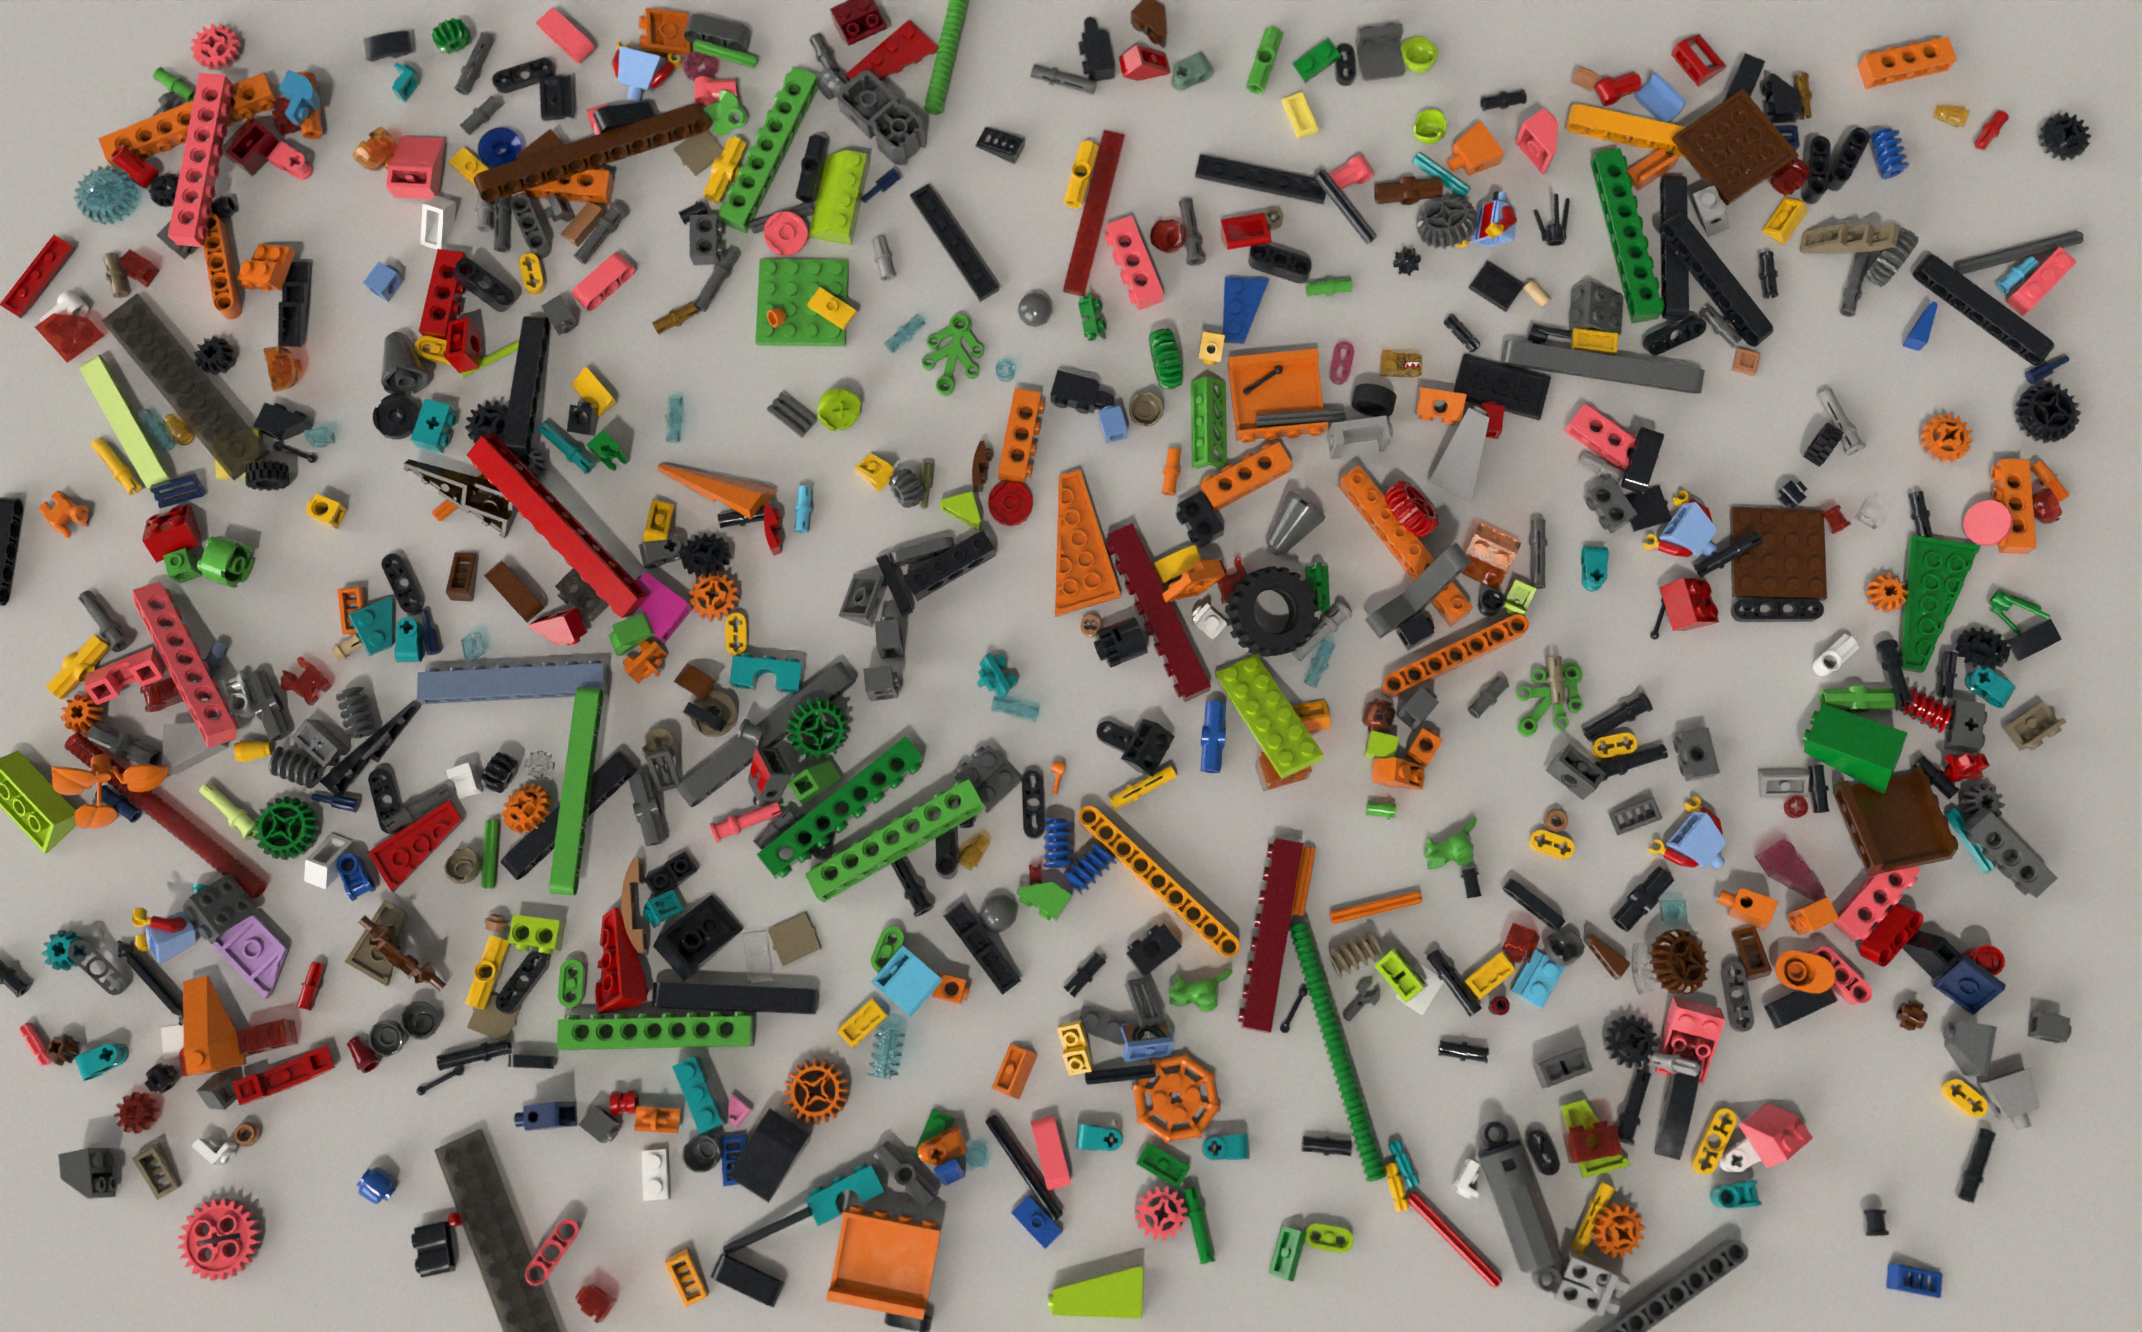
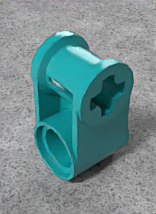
M1584 545L1582 548L1581 582L1587 591H1597L1607 580V563L1609 558L1607 547Z
M410 617L400 619L396 626V643L394 648L396 662H422L423 627ZM411 626H413V629L409 630V633H407L406 630L410 629Z
M1980 667L1968 673L1965 677L1966 687L1996 708H2004L2016 689L2012 682L2002 678L1987 667L1985 670H1982Z
M103 1044L76 1056L75 1061L82 1080L87 1081L96 1078L106 1071L123 1064L128 1058V1049L123 1044Z
M1078 1124L1076 1149L1115 1151L1122 1145L1123 1137L1117 1129L1089 1124ZM1110 1133H1114V1137L1118 1138V1143H1114L1113 1147H1110L1109 1142L1105 1141V1137L1110 1136Z
M1232 1134L1209 1138L1202 1145V1153L1209 1160L1250 1159L1248 1134ZM1212 1142L1220 1148L1215 1153V1156L1212 1151H1208V1146H1211Z
M1757 1180L1734 1182L1733 1184L1715 1186L1710 1192L1711 1203L1718 1208H1743L1762 1205V1202L1758 1200L1756 1190L1758 1182ZM1724 1190L1728 1194V1201L1726 1203H1723L1721 1200V1193Z

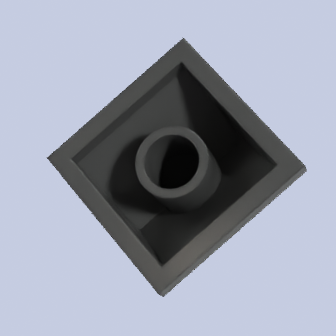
M853 574L838 616L873 627L887 588L885 577L881 575Z

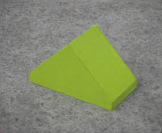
M972 491L945 498L939 502L941 511L979 531L981 530V519Z

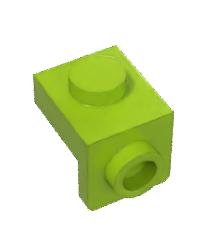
M1515 578L1504 600L1503 606L1507 608L1506 611L1512 615L1521 614L1525 616L1537 587Z

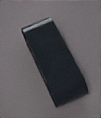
M650 102L604 106L598 108L593 113L600 133L657 116Z
M1864 128L1853 129L1843 142L1829 169V190H1840L1851 177L1870 140V134Z
M1824 136L1814 137L1803 155L1801 198L1808 204L1817 203L1828 188L1831 144Z
M1267 244L1255 245L1250 248L1248 263L1251 268L1299 284L1305 283L1309 279L1312 263L1307 257ZM1261 254L1264 258L1257 259L1254 255ZM1282 261L1285 265L1279 266L1275 262ZM1296 268H1304L1306 272H1298Z
M462 258L457 262L453 271V277L459 284L498 312H504L510 308L514 300V293L509 287L469 258ZM459 268L468 269L470 274H462ZM478 282L487 283L489 288H481ZM497 296H504L508 302H500Z
M1645 427L1640 428L1621 483L1622 488L1640 494L1646 492L1664 439L1663 433Z
M1831 987L1822 993H1808L1797 990L1764 1006V1009L1774 1028L1778 1029L1835 1003L1838 999Z
M721 1253L710 1276L715 1281L770 1307H775L785 1285L781 1280Z

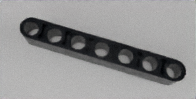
M1662 176L1660 181V226L1677 212H1681L1688 217L1686 176ZM1660 234L1661 297L1664 300V310L1661 314L1663 319L1681 320L1688 317L1689 270Z
M1677 212L1661 224L1659 230L1662 237L1724 316L1731 322L1739 335L1743 337V340L1748 345L1756 347L1773 333L1771 322L1685 214Z
M1928 254L1914 269L1913 277L1919 283L2030 364L2041 365L2053 350L2054 343L2050 338L1939 257Z
M524 316L522 320L503 443L514 455H529L531 451L550 325L548 317Z
M622 751L613 755L593 774L588 817L637 772L638 767ZM560 805L545 818V822L539 824L538 829L534 828L502 858L500 863L516 880L527 875L554 850Z
M653 982L651 1007L816 1014L818 990Z

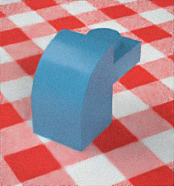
M288 70L279 90L286 99L291 100L285 112L286 116L293 124L301 126L308 117L310 108L319 110L320 97L305 76Z

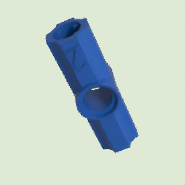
M1207 701L1205 706V723L1202 727L1201 735L1202 757L1200 771L1214 774L1221 772L1222 749H1224L1226 728H1224L1226 703L1221 701Z

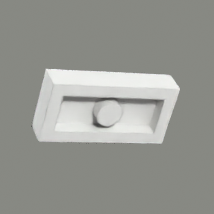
M668 1149L642 1151L643 1201L670 1199Z

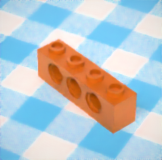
M1935 37L1927 42H1912L1900 48L1894 46L1882 52H1869L1864 55V58L1858 65V69L1865 89L1948 71L1957 59L1949 37L1940 39Z
M596 168L522 191V194L527 197L544 199L556 194L567 201L610 205L614 179L610 171L604 168ZM566 180H571L569 183L563 184ZM592 182L591 185L585 186L586 183Z
M1014 388L998 470L999 480L1026 484L1027 477L1031 478L1033 464L1029 463L1031 456L1035 457L1037 443H1034V437L1040 433L1041 422H1038L1039 414H1043L1045 401L1042 400L1041 392ZM1024 412H1029L1032 414V416L1028 419H1024L1021 417V414ZM1020 433H1025L1028 435V437L1025 440H1019L1016 438L1017 435ZM1016 454L1024 456L1021 461H1014L1012 458Z
M1280 442L1274 445L1269 443L1260 449L1261 452L1255 455L1248 454L1241 459L1239 464L1235 466L1230 464L1221 470L1222 473L1216 476L1209 475L1201 481L1199 492L1203 493L1214 513L1291 472L1293 464ZM1267 462L1270 467L1263 469L1259 466V463ZM1246 472L1250 475V478L1244 480L1240 478L1239 474ZM1221 483H1228L1231 488L1229 490H1222L1219 485Z
M2001 459L1991 469V479L1994 480L1992 499L2002 503L2010 511L2013 517V526L2017 532L2011 530L2009 536L1996 545L1999 547V553L2027 554L2036 548L2030 460ZM2007 481L2012 483L2013 488L2008 485ZM2009 503L2013 504L2015 510L2009 506Z

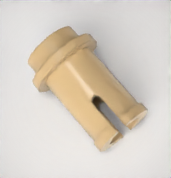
M1531 280L1523 288L1524 294H1528L1542 308L1552 298L1541 289L1538 281Z
M354 634V636L339 645L337 643L334 644L335 647L332 648V651L338 660L342 658L345 660L347 655L363 647V644L357 634Z

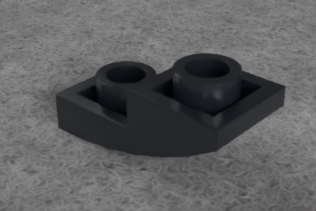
M408 31L390 32L364 38L366 60L371 62L389 56L398 58L412 53L410 32Z
M2051 618L2007 639L2017 661L2062 640Z
M684 851L666 862L664 867L646 877L644 882L654 897H657L675 889L698 870Z

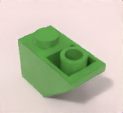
M828 760L807 768L790 779L788 784L801 804L805 805L842 781V778L831 761Z
M1054 882L1020 887L1017 890V894L1020 896L1018 900L1029 908L1031 905H1034L1039 909L1038 914L1048 921L1051 918L1057 921L1072 899L1070 893Z

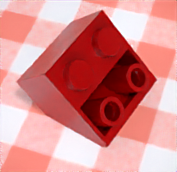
M190 504L183 507L181 505L176 506L163 515L155 514L146 521L142 541L156 563L164 560L163 555L184 548L190 550L200 546L201 533Z
M1682 578L1659 587L1673 631H1686L1719 623L1718 609L1713 603L1711 597L1712 590L1706 579Z

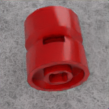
M1992 945L1970 948L1962 954L1993 976L1999 974L2005 965L2003 953Z

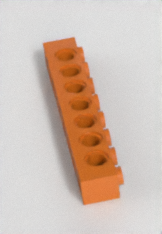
M264 73L233 84L235 94L231 98V115L227 119L226 126L229 127L235 122L251 118L257 113L271 110L273 107L280 105L272 83ZM194 100L98 138L106 161L115 170L121 169L110 160L114 150L121 145H124L141 160H147L150 156L169 151L180 144H185Z
M1360 465L1341 477L1338 487L1411 579L1415 581L1435 561L1433 556L1417 536L1408 532L1397 521V518L1392 514L1388 504L1385 502V496ZM1453 581L1431 602L1450 628L1466 617L1473 609V606Z

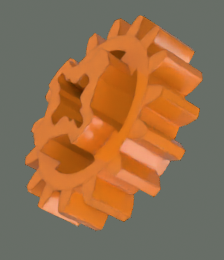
M1941 413L1935 418L1932 417L1927 421L1928 424L1922 427V430L1925 432L1920 435V438L1925 439V441L1921 444V447L1927 446L1928 450L1925 453H1933V460L1941 457L1942 463H1945L1948 459L1952 463L1958 458L1961 459L1971 449V446L1968 444L1973 441V438L1968 437L1972 430L1965 429L1968 423L1963 422L1961 424L1959 422L1960 416L1952 419L1951 413H1948L1945 417ZM1948 435H1951V437H1949L1948 440L1946 439L1945 441H1942V439H1944Z
M717 571V576L709 574L708 578L705 579L700 576L698 584L692 583L695 590L689 591V595L694 598L690 599L689 603L695 605L693 611L695 614L699 613L701 619L707 616L710 622L713 621L714 617L722 621V615L725 614L728 617L730 609L736 611L733 603L739 602V598L734 595L738 594L739 590L738 588H733L735 582L733 580L728 581L729 577L727 574H724L721 578L720 573ZM721 584L727 587L729 593L722 591ZM715 593H717L718 597L716 596L713 600H711L710 597H713ZM700 600L706 602L707 609L701 606Z
M525 784L521 791L515 789L516 794L508 796L510 799L509 803L503 804L507 808L501 812L505 817L503 822L512 831H517L519 834H522L524 830L530 833L533 826L538 829V823L540 821L545 822L544 816L551 813L547 809L552 806V803L549 801L551 796L540 785L537 787L535 784H531L530 788Z
M1612 1203L1611 1209L1604 1206L1603 1214L1596 1213V1216L1599 1218L1598 1222H1592V1225L1596 1227V1230L1591 1232V1235L1596 1237L1593 1243L1599 1247L1601 1252L1608 1254L1612 1258H1615L1616 1255L1624 1258L1625 1252L1632 1255V1248L1634 1246L1640 1248L1639 1243H1637L1638 1239H1644V1236L1640 1234V1231L1645 1229V1226L1640 1224L1643 1218L1636 1214L1637 1211L1624 1203H1621L1620 1206Z

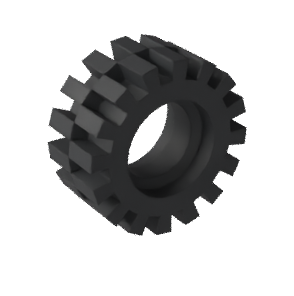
M1827 422L1811 442L1803 457L1820 467L1833 452L1844 432Z
M272 460L248 463L245 466L246 485L249 488H258L261 491L267 489V491H271V489L279 490V488L284 489L289 486V467L286 463H280V461L272 462Z

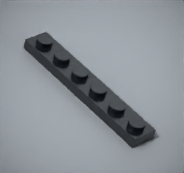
M1203 154L1199 156L1195 178L1324 204L1326 192L1313 177Z
M927 184L910 194V199L978 300L981 302L998 292V286L930 185Z

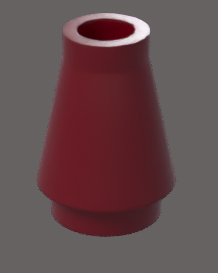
M359 1036L352 1038L347 1043L357 1070H361L362 1073H368L379 1065V1055L363 1042Z

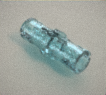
M916 314L904 326L901 325L897 328L898 331L884 342V345L894 354L907 341L910 342L913 339L912 336L925 326L926 322H924V319L919 314Z
M668 396L667 415H665V422H667L665 440L667 442H680V424L683 422V416H681L683 398L681 396Z
M144 409L138 413L137 417L146 427L148 435L156 440L162 451H169L175 447L176 443L167 433L166 426L157 420L150 409Z
M1322 640L1315 658H1312L1310 661L1312 665L1304 680L1305 684L1314 688L1318 687L1324 670H1327L1329 667L1328 661L1333 649H1335L1333 643ZM1324 656L1318 671L1315 672L1321 657Z
M995 696L991 706V711L1011 715V718L1020 717L1034 722L1038 718L1040 709L1039 707L1022 704L1019 700L1010 701Z

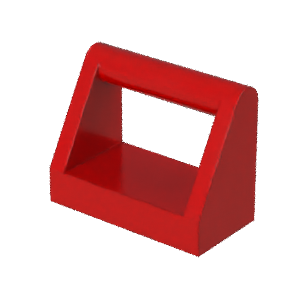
M1700 34L1679 42L1671 54L1698 87L1727 67ZM1696 44L1712 62L1714 67L1708 69L1691 49V46Z
M1264 212L1221 219V238L1227 250L1271 243V235Z

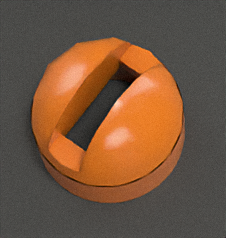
M781 308L768 310L767 319L772 327L781 326L786 321V313Z

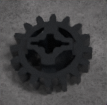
M2065 112L2062 117L2057 113L2053 118L2050 117L2040 128L2042 133L2039 135V139L2044 140L2040 146H2046L2048 149L2045 153L2052 152L2054 159L2059 155L2062 161L2067 157L2073 160L2076 156H2080L2090 144L2088 140L2091 138V135L2086 134L2089 126L2083 127L2084 120L2082 119L2078 122L2076 120L2077 115L2070 118L2068 112Z
M486 401V406L484 407L481 404H477V411L470 410L473 416L466 417V420L470 423V425L465 426V429L470 432L468 437L475 444L481 435L495 434L503 442L508 413L507 406H501L498 401H495L493 406L489 401Z
M704 533L703 538L695 535L694 541L687 540L688 546H682L683 553H680L683 568L687 569L688 574L695 572L697 578L701 574L708 578L710 573L717 576L718 570L724 572V565H730L729 558H731L729 544L724 542L723 537L717 539L716 534L708 537Z
M1972 627L1970 631L1964 630L1962 635H1959L1955 650L1959 651L1958 657H1965L1964 663L1971 662L1974 668L1979 665L1982 670H1985L1987 666L1995 670L1996 666L2003 667V664L2007 662L2011 647L2007 646V640H2001V634L1994 635L1993 630L1985 632L1983 627L1977 631Z
M1630 1015L1627 1021L1625 1016H1621L1620 1023L1617 1020L1611 1022L1614 1028L1608 1027L1605 1029L1610 1035L1603 1038L1604 1041L1609 1042V1045L1604 1050H1611L1612 1053L1609 1058H1617L1618 1066L1625 1062L1626 1068H1632L1633 1063L1636 1068L1642 1067L1641 1061L1645 1064L1649 1063L1648 1055L1652 1056L1655 1053L1652 1047L1658 1046V1043L1653 1042L1652 1038L1656 1037L1657 1033L1649 1032L1652 1025L1644 1026V1018H1639L1636 1021L1635 1015ZM1631 1026L1638 1028L1643 1034L1634 1031V1028ZM1618 1031H1620V1036L1618 1040L1615 1041L1616 1035ZM1639 1038L1638 1041L1631 1045H1622V1043L1629 1039ZM1646 1042L1645 1049L1643 1052H1641V1048L1643 1044ZM1619 1050L1625 1051L1628 1057L1622 1055Z

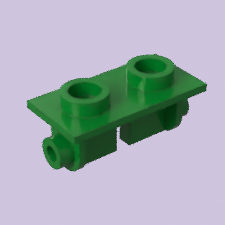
M1089 291L1088 296L1081 297L1080 302H1078L1081 318L1089 317V320L1082 322L1084 336L1088 341L1095 340L1098 335L1106 339L1105 331L1107 330V325L1101 314V310H1103L1102 302L1099 297H1096Z
M1321 562L1313 563V566H1305L1306 580L1310 584L1308 590L1310 592L1314 591L1316 598H1313L1314 604H1318L1319 611H1330L1328 566H1323Z

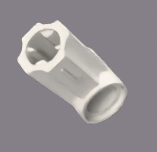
M68 290L58 297V304L42 316L40 321L55 335L70 321L83 318L88 313L89 307L75 291Z
M1842 635L1822 655L1814 660V672L1819 676L1825 677L1839 669L1859 649L1857 641L1852 636ZM1824 660L1830 663V668L1824 664Z

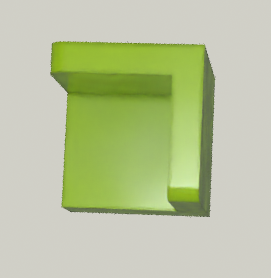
M1371 731L1368 736L1364 757L1373 759L1375 756L1395 758L1399 737Z

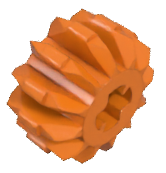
M1885 573L1883 576L1877 575L1874 577V581L1869 582L1867 585L1870 590L1866 591L1865 595L1872 598L1868 601V604L1875 603V610L1878 611L1882 608L1884 613L1900 609V605L1906 602L1904 596L1909 592L1902 589L1906 582L1899 583V576L1891 578L1890 573Z
M74 695V701L66 700L67 708H61L65 712L60 717L65 722L64 726L69 730L72 729L77 734H81V732L87 734L97 721L104 720L103 717L99 716V714L104 712L103 708L99 706L100 704L96 705L89 695H83V697Z

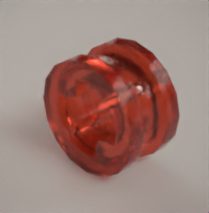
M1800 796L1787 799L1783 806L1785 814L1790 818H1799L1808 811L1807 801ZM1797 802L1798 807H1801V810L1796 813L1795 809L1791 808V805Z
M1029 864L1030 886L1034 883L1042 884L1041 864H1038L1036 867Z

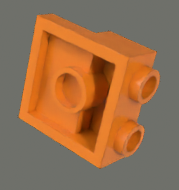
M646 7L643 16H639V29H643V35H640L639 40L640 49H644L645 53L666 58V55L670 53L689 56L690 42L684 38L689 13Z
M258 244L253 259L243 261L236 280L241 282L242 287L249 290L258 288L266 292L271 290L281 291L296 250L289 246Z
M1204 558L1197 561L1193 569L1185 571L1181 575V579L1169 585V589L1162 594L1165 602L1200 596L1225 576L1219 560Z

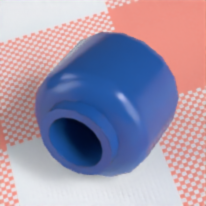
M375 1167L372 1170L368 1168L357 1183V1186H359L358 1193L374 1204L380 1203L382 1199L388 1201L396 1189L392 1186L395 1179L379 1167Z

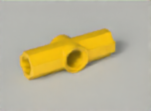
M735 136L729 137L721 156L717 157L713 162L711 177L703 191V196L714 203L722 202L730 183H734L738 177L739 164L748 148L747 143Z
M1092 141L1080 142L1075 163L1072 166L1071 177L1064 198V204L1070 208H1082L1088 185L1091 182V174L1099 150V146ZM1081 172V173H1085L1086 175L1083 176V177H1080V176H1077L1076 174H1078V173Z
M93 634L77 652H72L65 657L62 662L63 668L45 686L47 690L59 699L64 700L79 682L86 681L87 673L95 671V665L109 651L110 645L98 635Z
M489 936L481 961L474 969L475 977L465 1001L466 1005L482 1010L487 1009L495 984L501 978V968L510 946L508 940L497 936ZM492 967V975L489 978H484V970Z

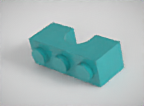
M740 653V656H733L729 683L733 688L756 690L759 677L765 673H772L776 675L775 688L778 692L797 694L803 687L805 667L796 658H786V661L777 660L774 656L765 655L762 659L754 658L752 654Z
M693 1056L672 1066L699 1133L706 1134L726 1125L727 1122L720 1105L714 1099L707 1083L708 1076L700 1057Z
M864 1163L853 1169L855 1174L847 1178L843 1174L831 1180L833 1185L824 1189L823 1186H819L809 1192L810 1197L805 1200L808 1207L812 1210L817 1226H821L842 1215L838 1200L841 1193L845 1190L856 1192L862 1203L886 1192L874 1165L867 1166V1163Z

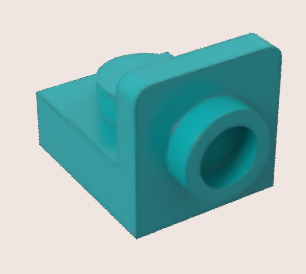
M396 62L394 66L399 72L400 77L396 78L391 89L398 99L406 103L420 84V81L412 67L407 64L403 66Z
M671 890L648 900L644 906L643 914L646 921L655 928L661 922L681 914L684 909L674 890Z

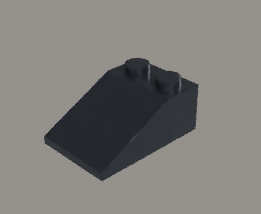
M710 895L661 933L653 947L685 981L702 968L743 929L714 896Z
M769 1108L728 1177L769 1203L810 1142L811 1134Z

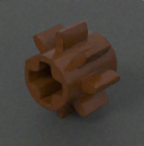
M1909 1000L1908 1004L1902 1002L1896 1012V1018L1901 1020L1899 1026L1909 1031L1915 1030V1028L1921 1029L1928 1017V1013L1922 1010L1924 1004L1915 1000Z
M63 1034L62 1038L54 1037L47 1046L49 1054L47 1058L60 1066H63L64 1062L72 1063L79 1054L77 1046L79 1042L66 1034Z

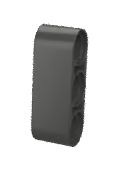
M691 14L684 31V38L690 43L694 44L696 39H701L745 52L750 36V30L745 25L701 14Z
M516 194L512 197L510 206L525 242L533 254L538 258H545L551 252V245L536 210L526 195ZM526 205L524 209L519 210L520 207ZM530 224H534L532 228L527 229ZM542 242L541 246L535 247L536 244Z

